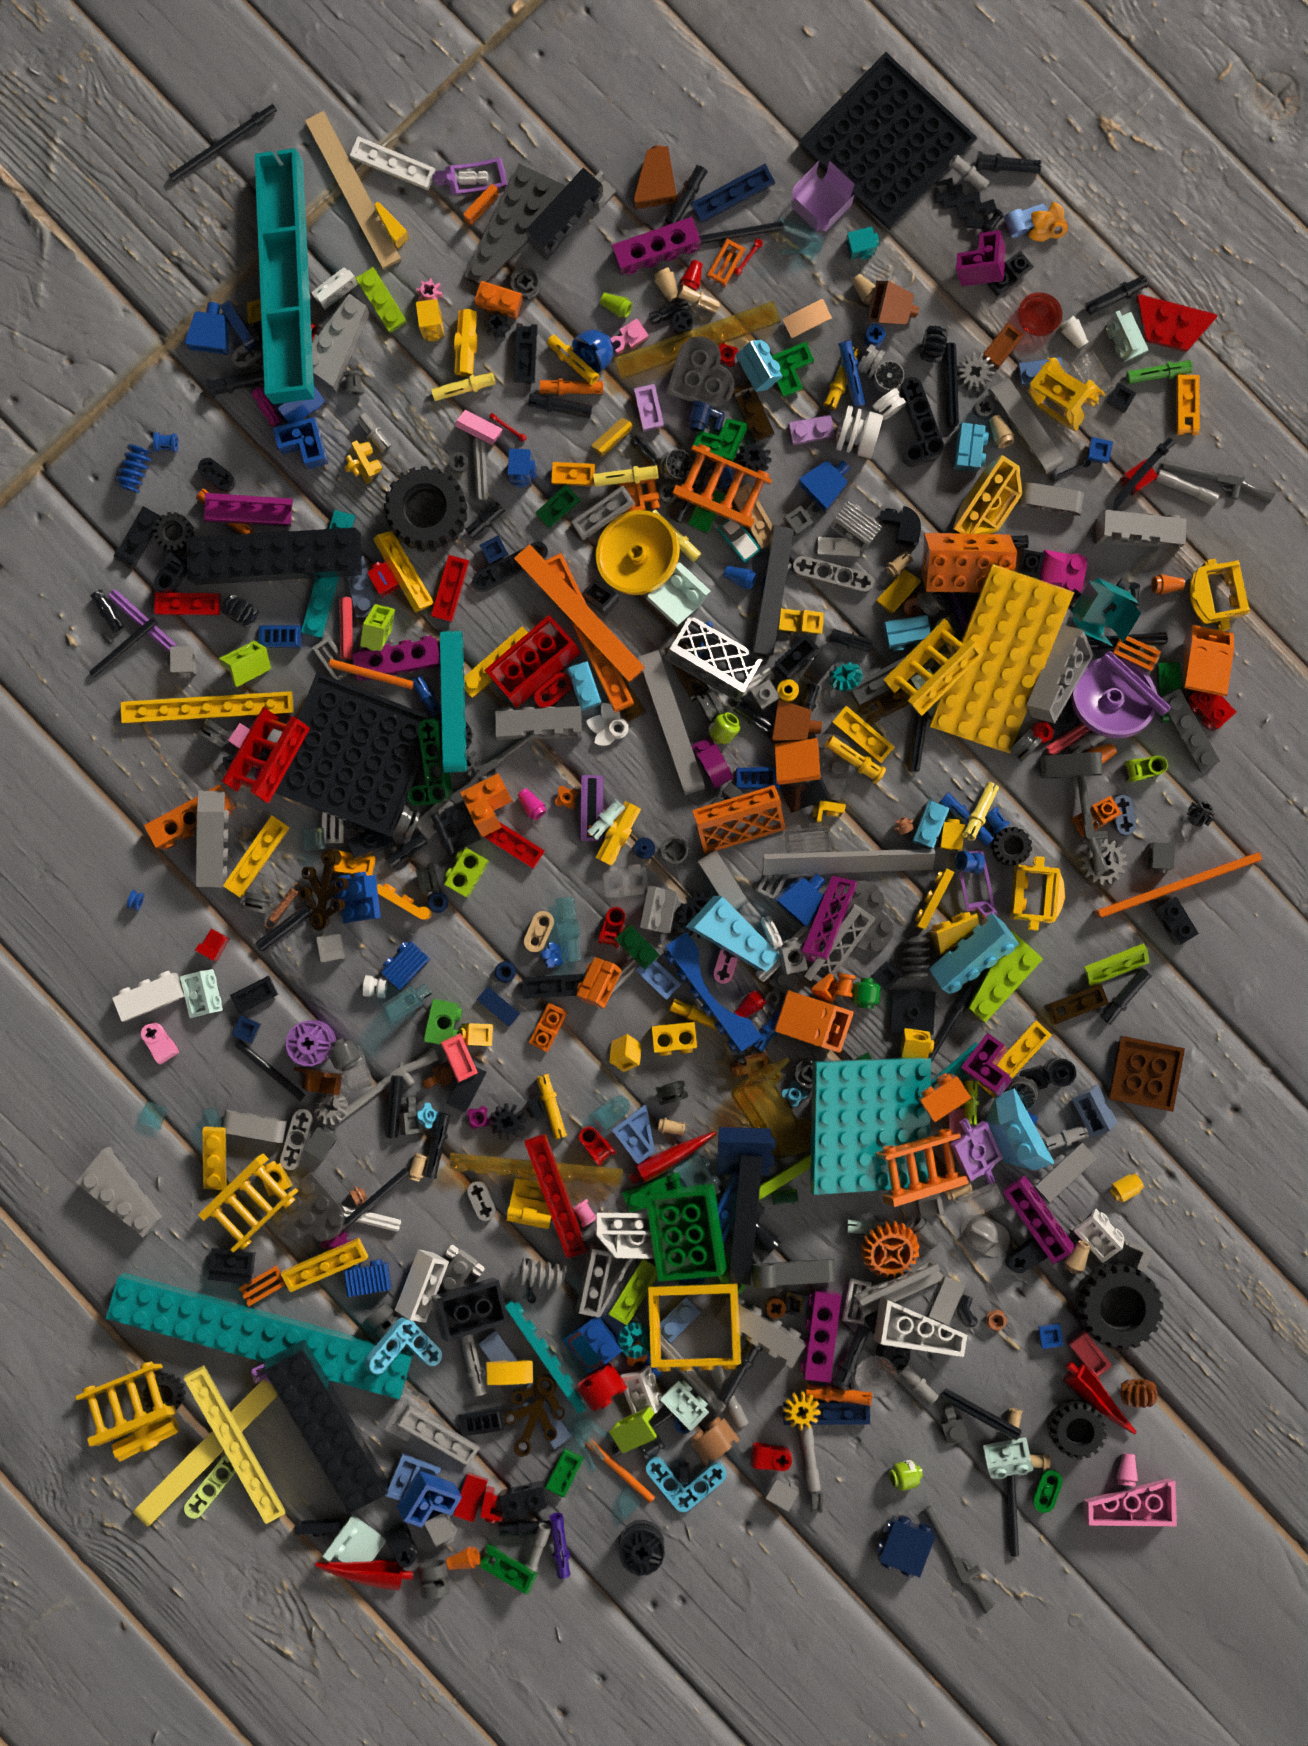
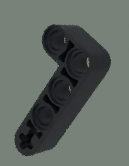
M916 377L907 378L900 391L902 398L907 402L905 407L918 442L910 444L905 449L902 457L904 464L911 468L936 460L944 449V443L921 381ZM908 386H910L911 389L915 388L914 393L912 392V390H907ZM913 406H922L924 412L917 413ZM928 425L931 428V432H923L921 426ZM928 445H936L938 452L933 453L929 451ZM911 451L916 452L918 459H910L908 453Z

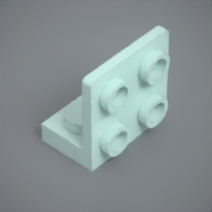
M1116 311L1106 324V331L1109 338L1114 340L1117 356L1122 358L1123 362L1147 353L1149 349L1132 313L1129 312L1122 316L1120 311Z
M679 562L671 577L661 587L649 593L646 599L675 626H678L702 605L711 591Z
M352 1514L327 1548L323 1557L329 1562L333 1557H336L341 1562L373 1561L386 1543V1539Z

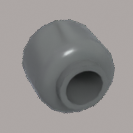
M341 1038L331 1043L332 1048L328 1051V1056L335 1069H342L345 1072L358 1065L357 1061L360 1059V1054L352 1040L344 1041Z

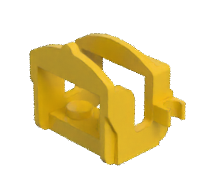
M1047 357L1049 362H1046L1044 366L1041 365V370L1030 383L1028 393L1037 408L1057 423L1076 432L1085 416L1081 405L1085 403L1094 407L1095 404L1099 405L1098 396L1103 395L1105 397L1106 395L1092 380H1088L1085 384L1063 370L1058 359ZM1047 397L1065 408V417L1042 403Z
M1215 558L1204 562L1205 566L1199 567L1191 575L1190 601L1202 625L1217 623L1220 631H1227L1231 629L1229 620L1250 613L1239 560L1217 564ZM1226 573L1224 576L1225 584L1227 587L1229 586L1231 594L1229 595V603L1234 610L1215 613L1208 576Z
M1034 857L1033 866H1014L1009 919L1028 921V930H1039V922H1055L1066 898L1060 869L1044 867L1045 857ZM1026 873L1047 875L1044 916L1022 914V910H1026L1027 899L1023 898L1024 889L1028 888V876H1025Z

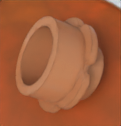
M907 817L898 819L895 822L894 831H897L898 835L910 832L914 829L913 820L907 819Z
M354 1186V1189L349 1191L356 1207L363 1204L364 1200L367 1199L362 1187L358 1189Z
M991 1310L986 1315V1325L994 1331L1002 1330L1007 1324V1318L1001 1310Z

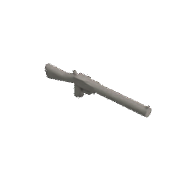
M434 1046L416 1061L406 1065L401 1062L399 1068L348 1105L345 1118L388 1087L392 1075L403 1076V1083L405 1082L408 1087L415 1083L409 1072L439 1060Z

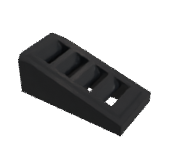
M501 1405L458 1415L462 1436L490 1433L505 1429ZM493 1414L495 1415L496 1424L494 1425L492 1424L491 1415ZM482 1416L487 1417L488 1426H484ZM474 1417H478L479 1428H476ZM467 1418H470L472 1428L470 1430L467 1429Z

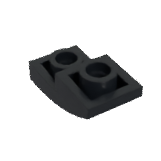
M1019 251L1005 262L1003 281L987 284L998 297L1031 271L1034 266L1023 252Z
M1022 549L1018 573L1040 580L1044 553Z
M821 777V779L812 780L783 793V796L791 813L830 797V794Z
M476 1067L477 1074L455 1084L446 1104L466 1113L487 1072Z

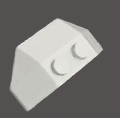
M596 1213V1236L615 1258L655 1259L648 1213Z

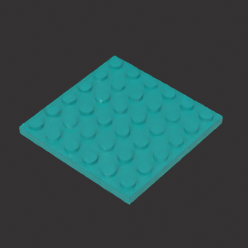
M924 1058L813 1062L811 1194L891 1189L887 1160L877 1158L875 1153L882 1151L885 1146H899L930 1136V1117L918 1098L922 1096L921 1092L931 1086V1058H928V1060ZM923 1149L914 1152L919 1182L927 1181L928 1178ZM906 1155L895 1158L900 1188L908 1187L910 1183Z

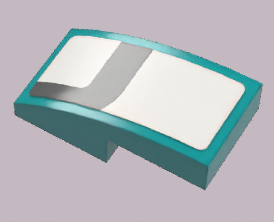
M728 519L717 528V531L726 543L733 548L743 563L761 550L742 525Z

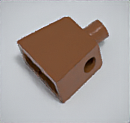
M876 280L867 321L907 324L909 317L916 318L918 316L919 307L912 304L914 299L913 293L890 281Z
M778 700L771 742L807 740L808 732L821 734L822 721L810 720V709Z

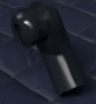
M963 1294L957 1314L963 1325L975 1327L978 1319L970 1311L973 1298Z

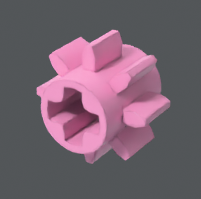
M430 278L429 282L421 281V288H416V292L420 294L418 297L419 301L438 300V297H443V293L438 291L441 288L440 283L435 285L432 278ZM429 290L430 292H433V294H426V292Z

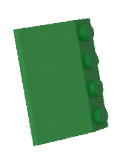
M714 1184L694 1185L646 1195L645 1199L658 1281L722 1276L727 1267Z

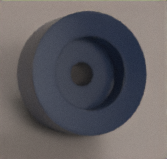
M640 838L635 842L634 852L640 859H649L655 852V844L649 838Z

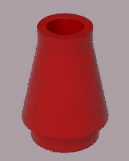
M691 261L680 280V288L685 285L695 291L700 289L703 267L700 261Z
M754 990L752 993L749 992L734 1013L740 1017L747 1018L763 1009L766 1001L759 992Z

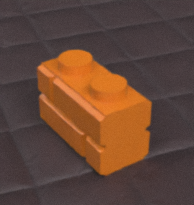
M481 281L475 297V303L477 308L495 314L499 311L500 315H507L508 318L517 320L523 298L522 293Z
M594 957L593 961L587 965L586 976L583 982L579 983L576 996L587 1004L605 1009L622 970L614 963Z

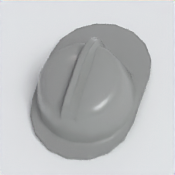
M973 1214L962 1222L960 1229L961 1237L971 1248L990 1257L1000 1256L1008 1249L1010 1235L1007 1229L996 1221L981 1214Z

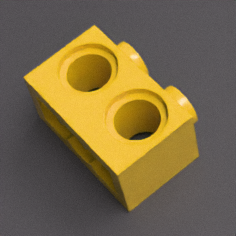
M438 300L416 302L418 323L423 339L438 341L441 337H445L442 313Z
M695 1022L652 1026L654 1053L659 1052V1056L672 1055L674 1050H680V1054L692 1053L693 1048H697ZM682 1032L691 1034L692 1038L688 1044H683L679 1041V1036ZM666 1034L670 1037V1043L667 1046L658 1044L657 1040L660 1035Z

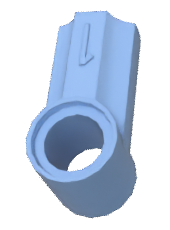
M1043 203L1023 211L1022 209H1017L1006 214L1004 220L1011 238L1021 236L1028 232L1029 229L1034 228L1031 213L1035 211H1048L1047 206Z

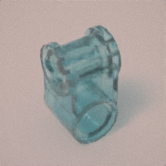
M616 1096L606 1104L598 1107L588 1116L600 1133H602L628 1113L630 1107L629 1100L624 1096ZM616 1102L625 1104L623 1111L615 1109Z

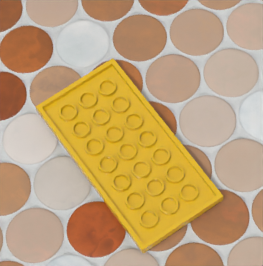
M991 563L961 641L965 644L969 639L973 640L984 655L939 698L929 726L1010 754L1009 749L1014 745L1028 710V699L1032 694L1041 670L1045 667L1074 592Z

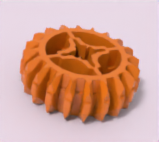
M885 1220L884 1226H880L877 1223L876 1230L870 1228V1235L864 1234L865 1241L861 1242L863 1262L877 1276L883 1274L887 1278L891 1274L895 1278L896 1273L899 1272L903 1275L904 1269L911 1271L910 1264H916L915 1257H919L918 1249L920 1246L917 1242L916 1234L912 1232L911 1228H906L905 1224L901 1223L898 1225L894 1220L889 1225ZM880 1244V1248L877 1250L878 1253L874 1255L875 1248ZM906 1244L904 1252L900 1254V1251L903 1249V1245Z

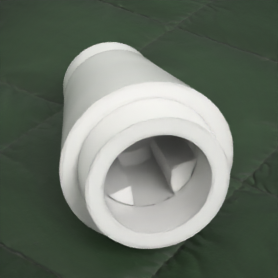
M1074 316L1060 325L1061 332L1077 349L1089 342L1079 319L1076 320Z

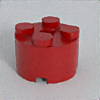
M610 1361L601 1367V1371L597 1370L588 1374L579 1382L578 1387H575L588 1407L594 1412L599 1408L604 1409L612 1402L611 1397L615 1394L619 1395L627 1389L625 1381Z

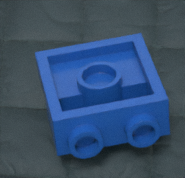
M366 872L353 873L354 878H351L350 875L337 876V878H346L349 882L347 890L341 891L334 896V899L340 898L345 902V908L342 911L343 924L381 918L375 875L367 876Z

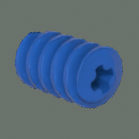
M128 444L127 449L130 452L124 453V457L128 460L121 461V465L125 468L118 469V473L122 476L115 477V480L119 483L116 485L128 491L140 493L135 485H143L138 480V477H146L141 470L149 469L144 462H151L152 459L147 454L153 453L140 446Z

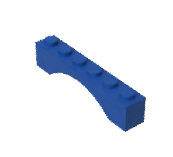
M687 932L665 946V959L670 965H675L678 970L676 971L678 977L682 982L686 981L690 986L689 992L694 999L701 1001L703 1012L708 1017L711 1016L714 1019L716 1030L721 1035L724 1033L728 1039L727 1044L733 1052L737 1051L740 1055L762 1038L750 1019L740 1017L728 1011L709 993L700 973L699 949Z

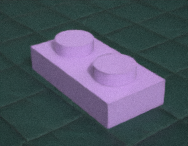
M655 384L634 388L643 432L664 427Z
M831 415L789 422L792 445L830 439L835 436Z

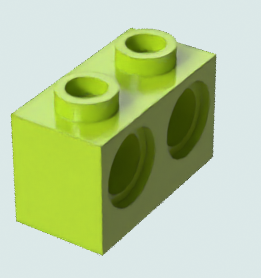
M374 604L363 623L360 646L372 651H381L392 632L395 609Z
M465 848L464 851L460 850L454 861L457 862L453 869L449 868L445 874L444 880L446 882L444 885L469 898L490 861ZM468 857L476 859V865L473 868L465 866V860ZM458 875L465 877V884L462 887H457L454 884V879Z

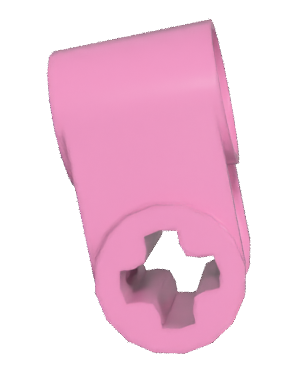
M151 1023L142 1028V1039L159 1065L179 1053L175 1043L160 1024ZM156 1029L155 1037H150L149 1033L151 1030Z

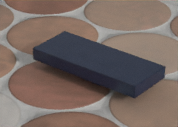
M488 986L477 998L480 1003L509 1027L520 1015L516 1009Z

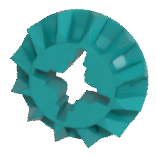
M851 661L847 665L841 663L840 667L834 666V671L829 672V682L838 691H848L861 683L863 673L858 664L853 665ZM844 673L848 674L847 680L843 677Z
M641 1323L626 1325L619 1335V1346L622 1352L631 1358H642L650 1351L649 1328ZM631 1335L635 1337L641 1335L639 1341L642 1346L635 1344L630 1347L634 1341Z

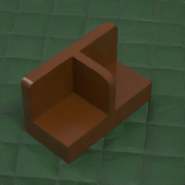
M294 1066L293 1071L304 1073L302 1089H306L309 1092L340 1095L343 1074L311 1067Z

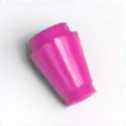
M528 788L523 789L517 795L528 818H532L533 821L541 818L547 812L545 809L546 805Z

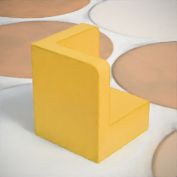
M628 1034L611 1042L609 1062L622 1072L639 1066L641 1043Z

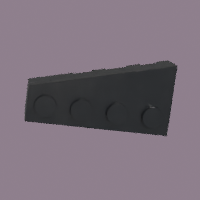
M584 167L525 230L529 245L547 261L578 222L586 216L591 206L596 204L603 196V185Z

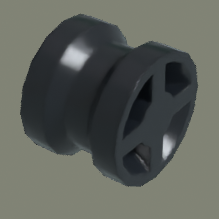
M685 310L676 312L672 318V329L677 335L686 336L693 329V317Z

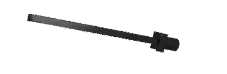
M1168 438L1163 444L1160 443L1156 447L1157 450L1114 499L1113 511H1117L1122 502L1152 466L1169 452V449L1175 444L1171 438Z

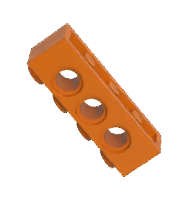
M219 784L208 790L225 791L224 810H229V816L232 815L231 811L236 809L225 787ZM198 796L144 825L156 848L167 850L176 845L175 841L180 838L185 840L194 835L193 831L197 830ZM190 813H194L196 816L193 824L187 823V816ZM175 823L177 830L174 834L170 835L168 827L170 824Z

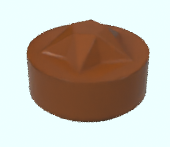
M909 596L904 600L903 611L908 617L923 614L924 611L917 601V596Z

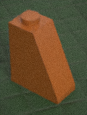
M655 145L651 149H647L634 197L635 210L676 202L677 194L668 146Z

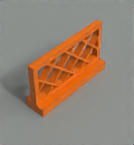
M775 785L692 810L704 854L786 830L781 800ZM774 808L771 813L765 811ZM754 814L750 819L745 817ZM761 815L767 817L763 823L756 821ZM733 820V822L730 825L725 824L726 822ZM772 820L779 821L780 823L773 826L768 825ZM740 821L746 823L742 829L736 828ZM751 826L758 827L756 831L748 832ZM712 827L710 831L703 830ZM719 828L725 829L722 835L715 834ZM731 832L737 833L736 837L727 838ZM711 838L717 840L714 844L706 846Z

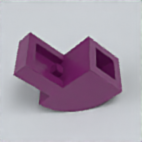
M710 736L691 746L715 788L734 778L721 751Z

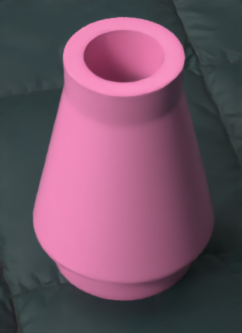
M1122 1453L1116 1476L1119 1485L1136 1486L1138 1476L1134 1454Z

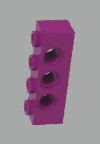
M690 217L612 244V252L620 274L631 275L640 268L654 267L660 261H672L680 254H692L700 248L701 240L694 220ZM674 238H680L682 240V243L674 244L672 243V240ZM654 245H660L662 247V250L654 251L652 250V247ZM634 252H641L643 254L640 258L632 256Z
M432 636L421 637L420 641L416 642L403 640L399 642V645L395 646L385 644L381 651L361 648L357 649V653L352 654L354 665L389 675H398L441 666L439 642L437 638ZM416 649L424 651L423 656L419 659L413 658V652ZM395 653L403 655L402 660L398 663L392 662V656ZM374 657H381L382 661L379 666H371V660ZM356 675V679L359 682L371 680V678Z
M1025 1174L1007 1184L1003 1191L1004 1195L1051 1262L1055 1264L1070 1255L1075 1245Z
M814 1289L813 1295H809L808 1307L811 1308V1316L806 1318L805 1329H809L808 1338H804L805 1347L803 1351H806L805 1360L801 1359L800 1372L803 1373L806 1380L831 1383L841 1294L840 1292ZM820 1309H827L828 1316L820 1319L817 1317V1312ZM819 1330L826 1332V1336L822 1340L814 1338L815 1333ZM815 1352H821L823 1358L821 1361L815 1362L811 1359L812 1355Z

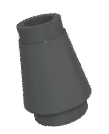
M918 1217L909 1225L912 1232L916 1234L917 1239L930 1249L935 1248L939 1244L940 1240L927 1219Z

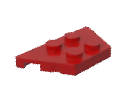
M1138 294L1136 298L1141 312V324L1144 326L1145 342L1187 352L1218 315Z

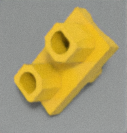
M354 441L351 443L352 447L348 450L350 455L345 457L348 464L344 466L345 472H353L355 477L361 475L365 484H368L374 476L381 473L382 466L378 460L368 462L366 457L373 454V449L369 442L359 444L358 441Z

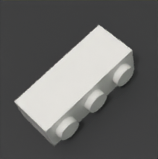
M166 971L157 975L158 979L150 982V979L137 983L138 987L130 990V987L118 991V996L112 999L121 1021H129L185 998L178 974H170V971Z
M418 1249L395 1311L409 1320L426 1323L433 1306L431 1296L437 1294L449 1261L433 1252Z

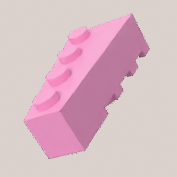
M1167 1478L1083 1499L1084 1523L1100 1526H1177L1175 1481Z

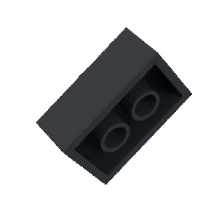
M493 1277L431 1296L441 1338L447 1342L509 1323L500 1282Z

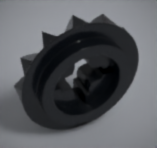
M1068 699L1062 712L1070 710L1066 715L1067 721L1061 719L1056 720L1055 723L1048 722L1056 731H1071L1080 721L1070 699Z
M879 1343L876 1349V1357L883 1368L888 1371H898L906 1367L910 1360L911 1350L909 1348L896 1347L897 1353L902 1357L896 1356L891 1362V1356L885 1351H893L895 1346Z

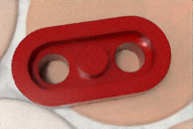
M565 673L554 675L535 692L536 704L541 708L552 707L567 695L572 689L570 676ZM560 681H564L566 683V686L564 688L558 687V683ZM545 694L550 697L547 702L541 699Z

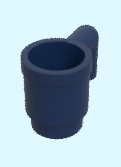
M693 401L688 417V428L693 431L704 432L709 417L716 418L713 430L721 431L725 414L722 411L713 409L709 404Z

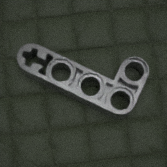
M835 1259L752 1264L753 1287L773 1288L780 1285L835 1282Z

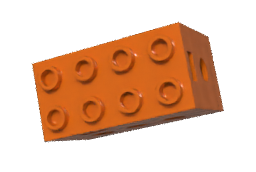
M924 533L921 575L926 592L980 593L991 563L1015 571L1017 550L1009 534Z

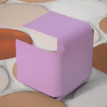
M830 161L827 173L822 180L816 173L817 162L794 186L792 193V209L816 232L820 229L826 232L852 206L854 195L851 197L854 183Z

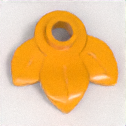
M1052 202L1048 211H1035L1031 213L1035 228L1028 233V236L1032 240L1043 242L1049 238H1061L1067 233L1068 224L1064 219V209L1058 203ZM1056 227H1061L1058 231H1054Z

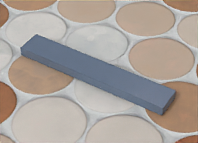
M497 1330L478 1343L491 1362L503 1360L509 1362L518 1361ZM535 1382L511 1384L508 1386L513 1392L516 1390L522 1391L535 1385ZM515 1394L520 1401L522 1399V1396L520 1394ZM538 1394L525 1398L521 1404L525 1407L535 1402ZM545 1398L543 1406L552 1426L558 1432L554 1440L548 1441L556 1449L571 1438L572 1433L562 1419L556 1420L553 1418V1409ZM538 1417L536 1424L544 1434V1428ZM548 1430L547 1435L552 1437L555 1435V1432Z

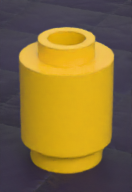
M786 679L780 682L776 690L780 696L779 700L791 703L796 699L799 687L795 681ZM789 687L792 689V692L787 694L784 688Z
M1136 1173L1128 1174L1111 1184L1112 1189H1110V1193L1115 1201L1119 1200L1123 1203L1139 1194L1144 1185Z

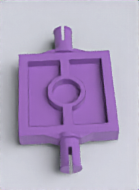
M964 1118L959 1122L964 1133L961 1138L956 1139L950 1144L963 1174L967 1175L968 1181L971 1182L978 1176L984 1175L986 1183L988 1185L993 1184L995 1179L991 1169L1003 1159L1000 1149L987 1122L982 1121L971 1128L968 1119Z

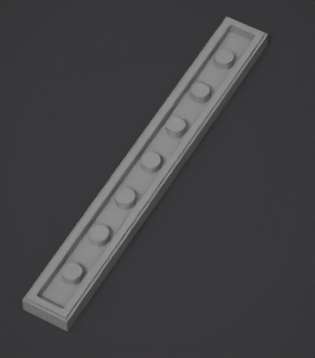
M910 849L763 854L762 871L763 875L933 870L935 850Z

